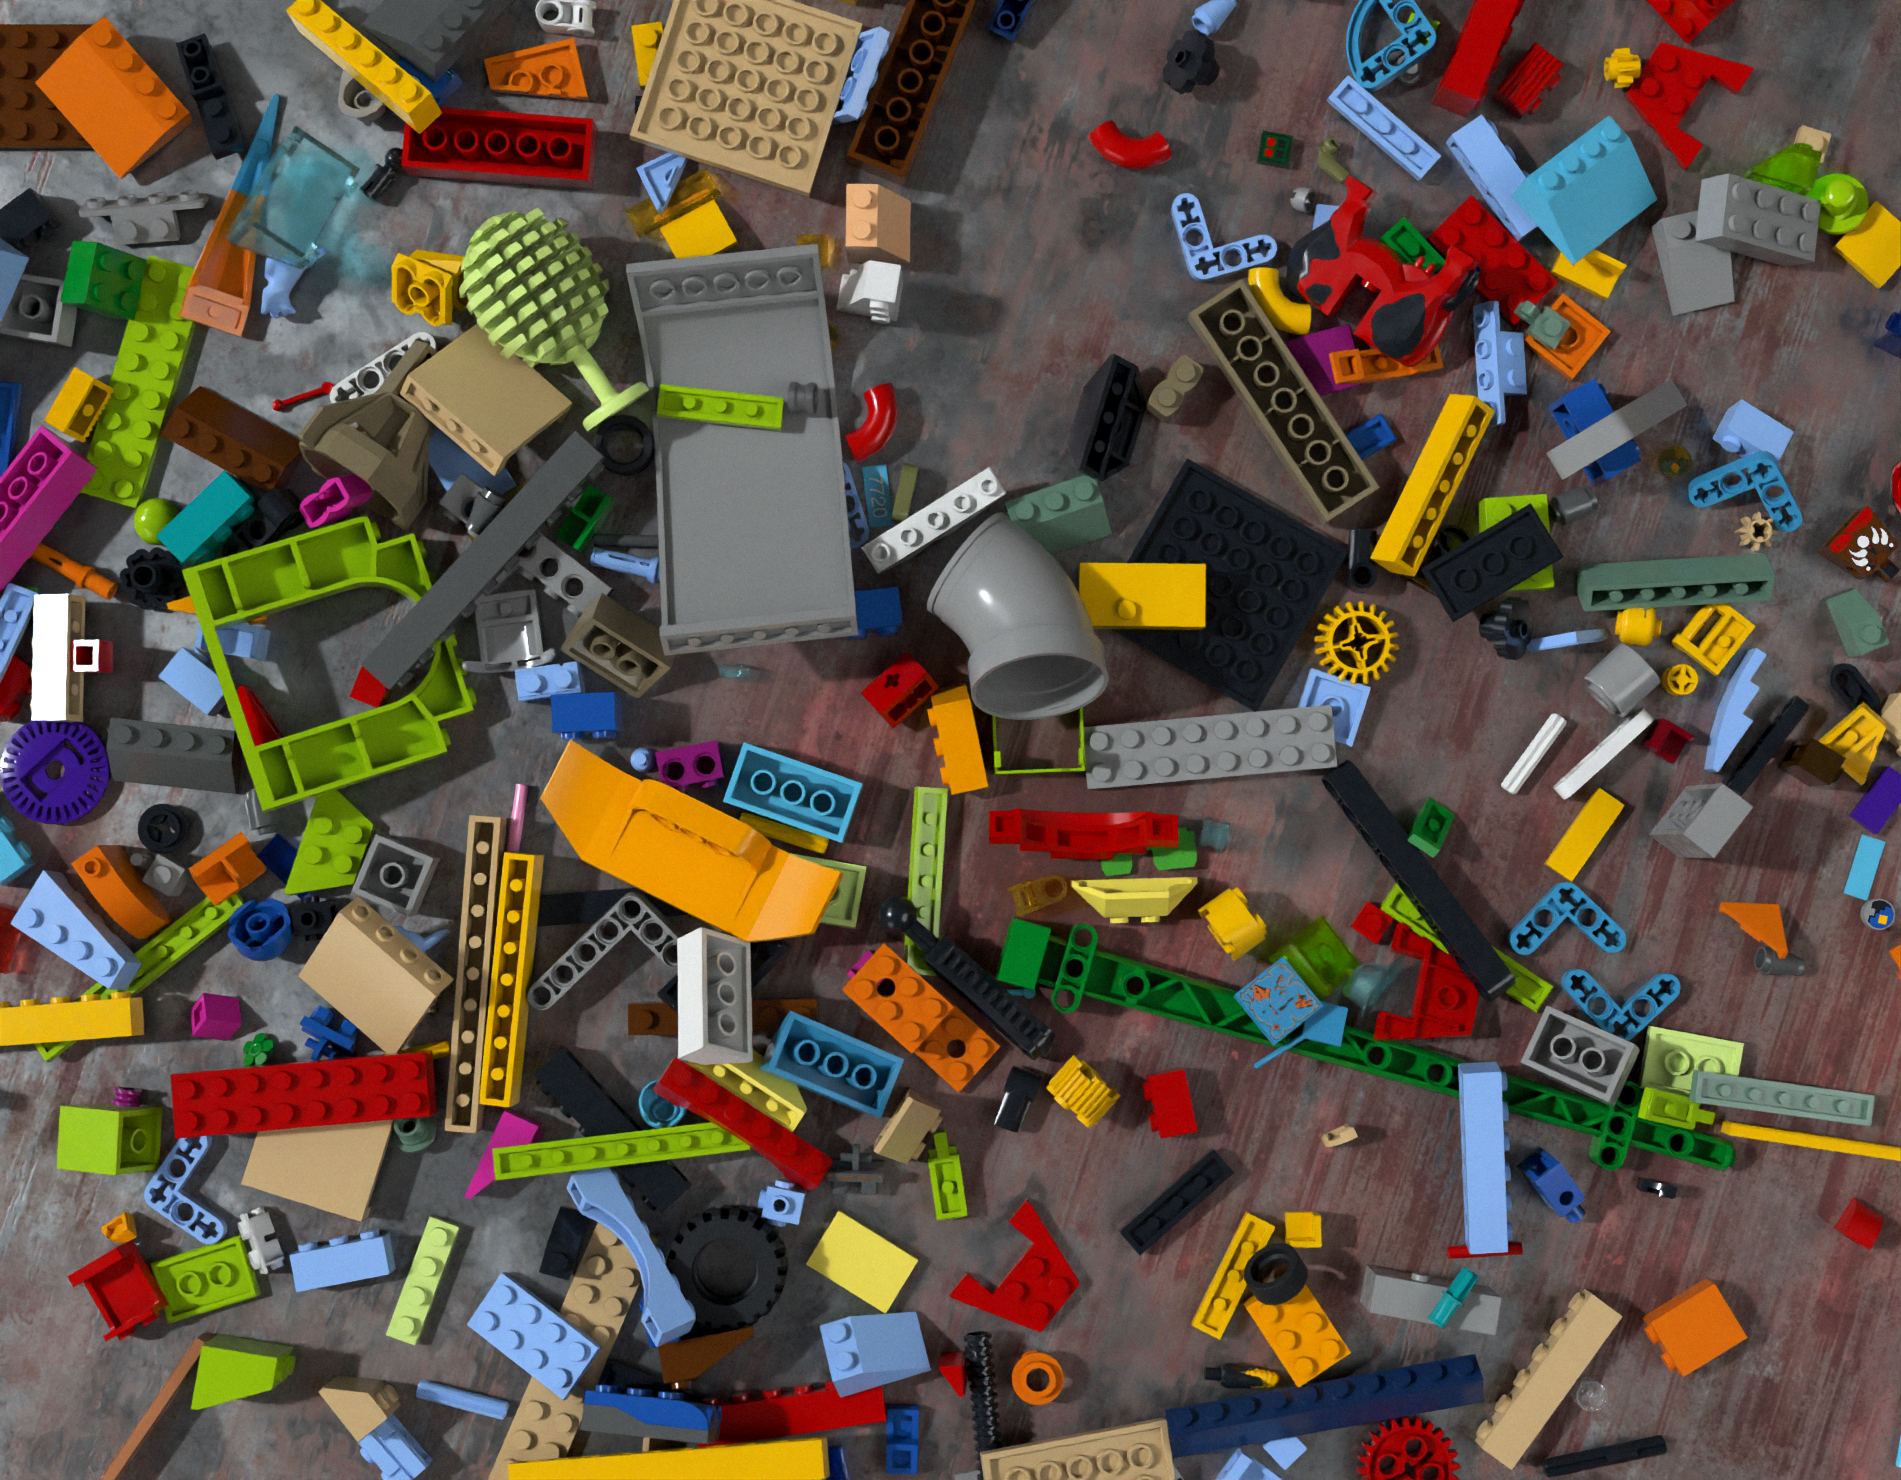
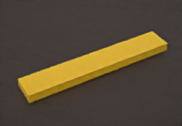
M1728 1120L1722 1121L1721 1132L1731 1136L1901 1161L1900 1146Z

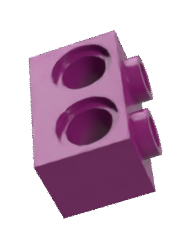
M717 740L655 752L660 781L682 793L689 791L688 785L701 783L702 789L719 786V779L726 778L720 742ZM709 756L714 760L715 768L710 774H703L699 770V762L702 758ZM679 762L684 767V775L679 780H672L669 777L668 769L673 763Z

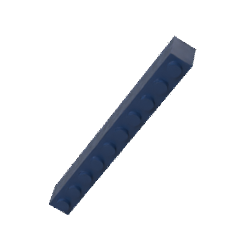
M1472 1354L1306 1384L1299 1388L1295 1386L1165 1410L1173 1458L1481 1403L1484 1402V1380L1476 1355Z

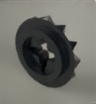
M156 804L148 808L141 815L138 822V835L140 841L147 849L155 853H171L182 847V843L188 837L189 822L183 815V811L173 805ZM167 820V826L172 828L175 833H165L163 838H161V831L157 827H153L152 824H163Z

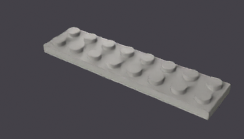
M1332 705L1084 727L1085 767L1088 790L1337 767Z

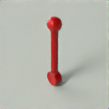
M324 382L321 388L283 401L279 399L274 400L272 408L275 411H281L284 406L322 393L330 395L334 385L331 382Z

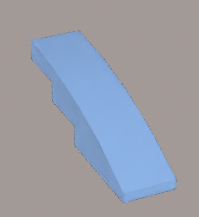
M1758 648L1747 650L1732 675L1719 704L1706 754L1704 770L1708 773L1719 772L1753 721L1744 715L1743 712L1760 689V687L1750 681L1767 656Z

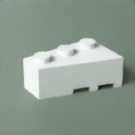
M869 260L858 266V270L852 269L850 275L843 274L836 311L872 317L871 321L880 324H889L890 320L897 321L903 287L901 265Z

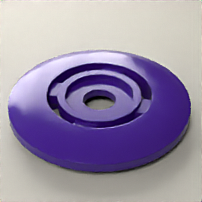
M31 721L21 727L7 743L0 763V777L8 800L21 814L40 823L65 824L86 816L99 804L109 784L110 765L107 749L103 741L92 728L83 722ZM65 741L72 743L82 754L85 760L83 764L79 756L72 749L65 747ZM55 760L60 761L65 768L64 775L57 780L50 778L47 774L48 765ZM28 776H31L33 783L39 790L47 793L46 798L41 797L34 791Z

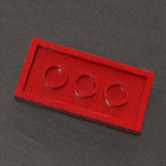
M1472 195L1426 239L1445 261L1451 244L1456 245L1480 261V264L1475 269L1479 272V282L1475 291L1486 302L1498 301L1499 315L1511 327L1521 320V318L1513 313L1520 302L1525 303L1528 300L1536 305L1558 283Z

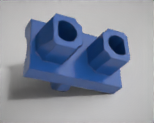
M321 1005L316 1008L310 1017L304 1016L300 1022V1025L303 1026V1032L319 1040L318 1042L309 1037L305 1043V1046L314 1050L311 1056L312 1060H320L323 1055L334 1059L337 1051L329 1048L328 1045L352 1057L356 1050L355 1041L360 1029L346 1019L337 1032L328 1028L334 1013Z

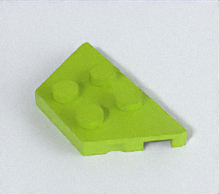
M338 790L316 797L284 890L285 895L292 896L311 891L317 892L336 887L354 886L375 826Z

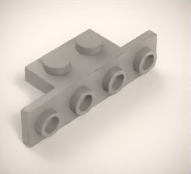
M185 190L180 192L179 195L167 196L166 192H156L145 198H136V195L128 194L118 197L117 200L93 197L86 200L79 209L80 217L110 215L117 245L177 241L180 239L181 233L176 210L203 208L208 202L209 197L208 193H198L197 190Z

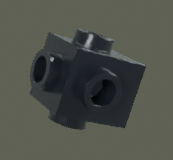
M319 895L300 898L301 904L291 905L292 912H289L295 937L305 935V941L321 940L337 916L336 900L320 901Z

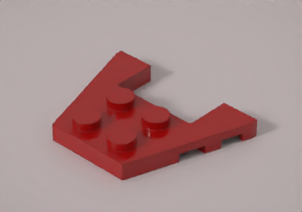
M1660 42L1642 68L1639 78L1634 80L1624 96L1644 122L1651 126L1661 138L1660 142L1666 150L1669 149L1678 160L1677 164L1683 170H1686L1703 144L1679 129L1677 125L1709 78L1736 95L1754 68Z
M1399 922L1395 925L1391 951L1421 960L1411 1016L1409 1019L1385 1011L1379 1012L1373 1040L1397 1041L1462 1038L1472 1035L1479 992L1450 954H1445L1433 946V942L1424 936H1418L1409 930V926Z
M1026 1199L1011 1217L1009 1223L1031 1240L1033 1244L993 1292L967 1272L949 1293V1296L957 1301L1041 1333L1081 1283L1032 1204Z

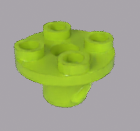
M1829 174L1817 179L1809 187L1805 195L1821 200L1818 230L1832 235L1856 230L1864 220L1869 207V198L1864 186L1855 178L1845 174Z

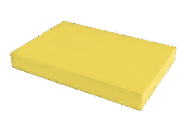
M839 1209L806 1262V1265L886 1314L919 1258Z

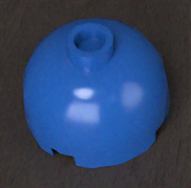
M266 898L267 902L262 901L259 903L255 899L248 901L237 908L229 919L230 929L228 937L237 951L248 959L254 961L275 959L290 946L294 933L290 914L282 902L273 898Z

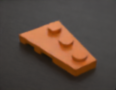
M574 38L484 59L492 92L589 100Z

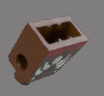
M1869 506L1857 509L1818 551L1821 556L1859 580L1868 578L1875 572L1881 579L1888 582L1900 570L1888 559L1898 547V544Z

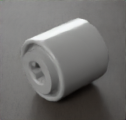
M1623 643L1618 644L1584 677V682L1590 695L1606 711L1611 714L1615 713L1620 717H1625L1661 682L1650 665L1633 649Z

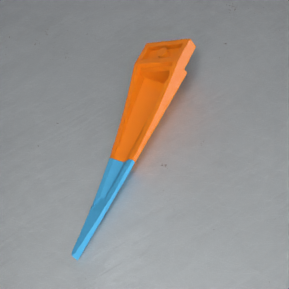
M278 93L272 96L189 279L178 317L236 337L242 336L251 304L262 206L279 100Z

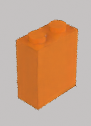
M1706 1278L1642 1317L1647 1325L1644 1328L1647 1337L1653 1345L1658 1343L1663 1351L1660 1358L1670 1372L1675 1371L1682 1377H1685L1748 1338L1715 1283Z

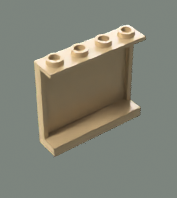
M476 324L409 373L400 391V395L495 477L503 470L508 458L554 421L557 420L561 424L572 402L542 377L539 372L531 368L525 361H522L521 357L515 355L511 359H506L501 356L500 352L504 347L500 344L493 346L488 340L489 334L485 330L482 331L478 324Z
M359 896L337 914L298 975L387 1054L399 1053L415 1036L413 1032L440 993L454 980Z
M395 1119L258 1131L241 1184L362 1222L369 1216L372 1206L369 1205Z

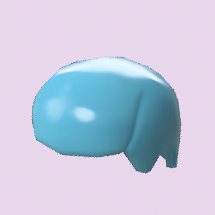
M658 1080L651 1081L642 1089L639 1097V1110L643 1120L656 1129L676 1127L684 1119L687 1109L675 1106L652 1091Z

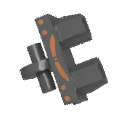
M853 1144V1153H841L840 1159L832 1158L834 1161L827 1171V1181H830L833 1194L849 1193V1182H862L861 1193L864 1195L878 1194L880 1183H883L885 1160H872L871 1153H860V1144Z

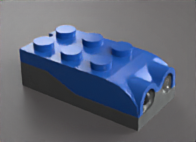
M596 1385L595 1391H585L580 1430L713 1444L719 1443L722 1408L720 1405L683 1400L684 1393L659 1391L658 1397L653 1396V1390L627 1388V1393H622V1386Z

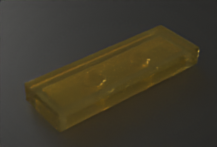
M704 168L677 183L663 214H658L651 198L625 210V213L640 239L721 196L707 168Z

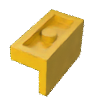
M1594 249L1573 266L1563 253L1560 252L1550 274L1602 300H1607L1618 277L1625 271L1627 265Z

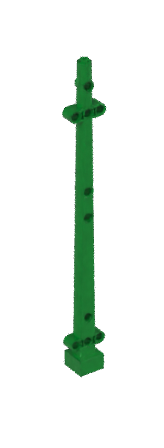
M1013 916L1011 918L995 974L996 979L1034 990L1036 983L1053 987L1050 998L1051 1002L1062 1013H1070L1076 1010L1082 996L1275 1049L1280 1048L1302 1034L1304 1022L1273 1046L1233 997L1238 991L1096 949L1098 942L1097 932L1086 923H1078L1072 926L1068 932L1067 939L1050 935L1051 928ZM1080 929H1088L1091 934V940L1085 946L1077 945L1074 940L1076 932ZM1072 959H1078L1082 962V971L1077 976H1070L1066 972V965ZM1134 976L1140 977L1143 983L1142 989L1135 994L1129 993L1126 988L1127 981ZM1067 989L1073 992L1074 1000L1069 1006L1058 1004L1057 996L1060 991ZM1346 1024L1341 1047L1304 1039L1286 1051L1459 1099L1458 1064L1472 1063L1399 1040L1374 1041L1373 1032ZM1378 1046L1382 1050V1057L1378 1062L1371 1063L1368 1053L1373 1047ZM1439 1064L1442 1068V1074L1438 1079L1431 1080L1429 1069L1433 1065ZM1506 1073L1507 1091H1502V1100L1507 1102L1508 1113L1592 1135L1593 1138L1589 1149L1590 1158L1594 1164L1606 1170L1613 1171L1623 1165L1629 1146L1719 1171H1725L1727 1167H1732L1735 1162L1736 1149L1733 1148V1144L1729 1140L1696 1130L1639 1118L1638 1112L1642 1100V1091L1637 1084L1626 1080L1624 1084L1630 1091L1628 1099L1621 1102L1618 1098L1615 1106L1612 1107L1594 1099ZM1619 1116L1621 1127L1619 1130L1612 1132L1610 1122L1614 1117ZM1675 1134H1679L1681 1143L1679 1147L1672 1149L1670 1140ZM1606 1147H1611L1613 1150L1612 1158L1607 1162H1603L1601 1158L1602 1151Z

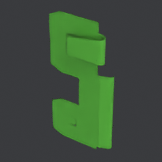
M1186 826L1178 827V848L1146 847V850H1152L1154 865L1158 871L1195 866L1197 852L1194 831L1187 832ZM1114 853L1113 860H1101L1102 870L1105 875L1130 874L1133 867L1132 853Z

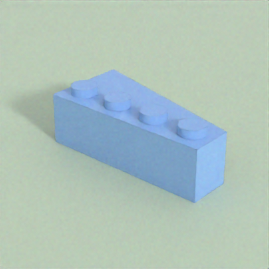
M43 870L10 924L106 988L126 990L141 967V961L117 935L109 930L105 925L106 922L99 914L93 912L85 903L86 900L68 884L67 878L62 873Z

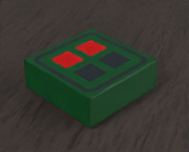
M1263 130L1256 163L1286 169L1293 136Z

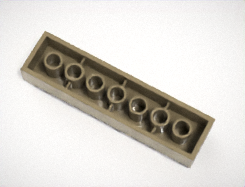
M1242 279L1189 313L1187 320L1323 525L1380 488Z

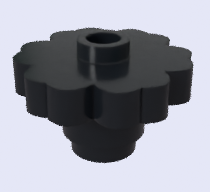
M1197 29L1187 31L1182 40H1176L1167 54L1168 63L1163 68L1164 83L1180 94L1192 92L1195 84L1209 86L1214 83L1220 71V66L1214 58V41Z
M155 547L150 552L145 549H138L134 554L127 557L126 563L128 568L123 569L119 576L121 590L130 593V603L145 610H152L155 606L166 609L168 608L166 603L179 599L177 590L186 585L182 573L184 568L176 565V557L172 553Z
M1508 596L1501 602L1500 611H1491L1489 614L1485 613L1482 615L1479 623L1480 636L1486 638L1489 642H1494V648L1499 657H1504L1507 660H1519L1525 655L1526 645L1531 641L1533 624L1530 621L1532 609L1529 606V602L1522 600L1521 597Z

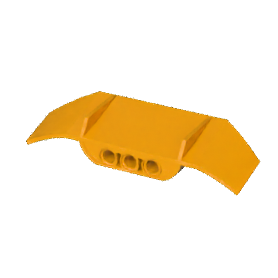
M570 740L540 797L583 862L746 943L814 934L844 875L840 871L804 860L773 846L767 838L751 826L662 782L651 779L641 781L602 760L573 740Z

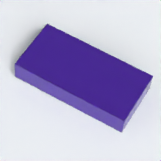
M1885 766L1848 816L1872 834H1878L1901 803V775L1890 766Z

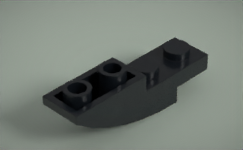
M204 33L176 43L191 96L196 101L212 155L218 160L246 150L240 133L241 126L232 99L206 34Z

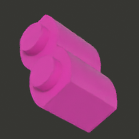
M356 474L332 478L322 485L318 493L307 496L301 502L299 510L309 528L339 522L348 517L354 507L365 504L371 498L373 490L366 481Z

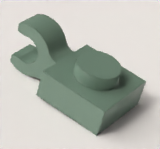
M1528 300L1525 303L1520 302L1513 312L1530 324L1526 333L1549 350L1557 347L1571 325L1568 320L1550 307L1544 306L1539 311L1537 306Z

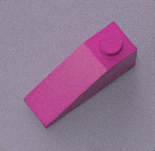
M510 1107L504 1110L464 1197L471 1199L495 1180L492 1148L540 1143L544 1135L540 1131L543 1123Z

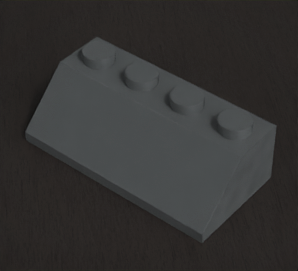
M110 717L106 749L113 781L238 794L243 751L236 731Z

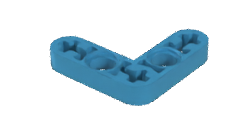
M1768 451L1755 452L1692 479L1688 486L1689 500L1697 507H1708L1756 488L1770 518L1773 519V524L1778 530L1782 532L1794 531L1799 528L1803 520L1801 508L1776 458ZM1763 463L1764 466H1767L1768 470L1762 471L1760 468H1757V464ZM1745 468H1748L1751 478H1747ZM1732 473L1738 474L1741 477V481L1736 485H1728L1723 480L1728 474ZM1718 480V485L1720 489L1719 491L1717 490V486H1714V481ZM1772 486H1780L1784 489L1783 494L1775 498L1769 497L1766 491ZM1703 487L1705 491H1708V494L1703 496L1701 493H1698L1697 489ZM1784 504L1788 514L1792 515L1791 520L1782 517L1781 506Z
M1570 882L1555 884L1510 931L1507 938L1508 947L1516 954L1528 955L1534 952L1558 925L1567 918L1604 952H1619L1626 945L1627 939L1623 929L1578 886ZM1560 889H1570L1572 891L1569 894L1570 898L1575 903H1579L1582 899L1584 903L1575 908L1570 902H1560ZM1575 908V910H1574L1573 913L1571 914L1569 911H1570L1571 909ZM1587 908L1592 909L1596 914V921L1591 926H1585L1580 921L1581 912ZM1543 909L1548 910L1552 915V922L1547 927H1541L1536 922L1537 913ZM1603 921H1605L1606 925L1602 926V928L1607 933L1613 934L1616 932L1617 935L1614 939L1617 943L1616 945H1605L1604 943L1607 938L1601 932H1596L1595 936L1592 932L1600 928ZM1529 922L1531 927L1541 932V934L1537 936L1536 933H1532L1527 938L1529 946L1527 948L1524 946L1518 948L1516 945L1519 941L1516 936L1518 934L1526 935L1531 930L1526 927V924Z
M1569 969L1563 974L1561 979L1564 992L1597 1028L1613 1034L1615 1031L1613 1024L1615 1022L1622 1024L1628 1019V1017L1623 1015L1625 1012H1627L1630 1018L1637 1021L1635 1026L1632 1022H1628L1623 1027L1625 1032L1623 1036L1615 1035L1627 1041H1630L1674 1001L1681 990L1677 977L1668 973H1658L1619 1007L1585 970ZM1572 976H1582L1581 985L1588 991L1593 987L1595 991L1585 996L1580 989H1571L1570 986L1573 982L1570 978ZM1660 980L1670 981L1671 984L1668 986L1670 993L1661 992L1655 998L1660 1001L1657 1005L1655 999L1646 993L1650 991V993L1656 994L1661 989ZM1595 997L1603 998L1606 1003L1604 1012L1599 1015H1595L1590 1010V1002ZM1640 999H1645L1650 1005L1649 1013L1644 1017H1639L1634 1012V1005Z

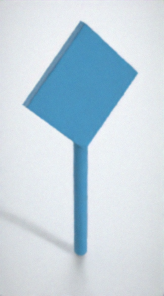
M1320 1001L1323 1007L1304 1021L1302 1034L1254 1063V1068H1260L1304 1039L1341 1047L1348 1008Z

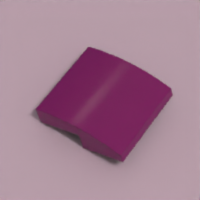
M1350 324L1286 341L1287 348L1320 397L1366 384H1335L1329 353L1357 349Z

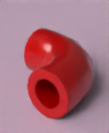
M1110 120L1095 128L1088 135L1092 146L1106 161L1124 169L1146 170L1163 164L1172 158L1168 143L1158 131L1142 139L1131 138L1124 135L1118 129L1115 122Z
M891 383L881 384L863 394L868 410L866 421L862 427L845 435L856 464L882 450L895 431L899 411L895 390Z

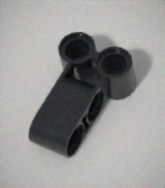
M274 488L267 492L256 505L258 509L225 541L221 551L222 557L237 554L240 544L247 551L277 542L289 529L292 530L305 521L299 510L302 501L290 488L283 491ZM261 523H264L267 530L263 538L258 531Z

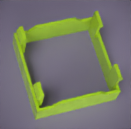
M1083 707L1079 709L1080 748L1078 749V765H1081V768L998 771V768H1001V753L997 751L996 716L992 715L994 775L1085 771L1086 754L1084 748Z

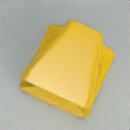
M420 249L415 250L409 257L398 253L391 266L392 302L404 314L413 315L415 312L421 314L423 319L432 326H440L441 324L452 325L453 309L463 312L467 310L466 306L469 302L468 297L460 298L459 287L464 281V272H461V264L465 256Z

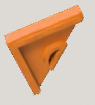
M1721 902L1719 906L1721 914H1728L1741 924L1740 928L1758 942L1762 940L1777 952L1778 958H1786L1788 949L1779 904Z

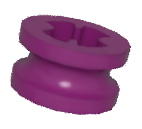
M130 1087L113 1088L116 1097L111 1100L112 1104L125 1107H140L138 1096L142 1095V1090Z

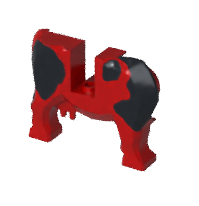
M1348 175L1345 181L1347 195L1343 204L1334 211L1328 221L1298 240L1292 248L1287 263L1286 279L1288 290L1299 298L1313 304L1327 316L1334 317L1362 277L1361 284L1374 293L1378 292L1380 294L1353 334L1395 362H1399L1407 368L1416 366L1425 360L1439 343L1454 310L1476 290L1479 282V272L1475 269L1480 264V261L1456 245L1451 244L1447 251L1445 264L1437 275L1433 273L1435 264L1430 263L1427 268L1422 266L1425 262L1423 256L1419 257L1415 263L1405 264L1393 248L1363 234L1364 223L1371 210V202L1378 193L1357 178Z

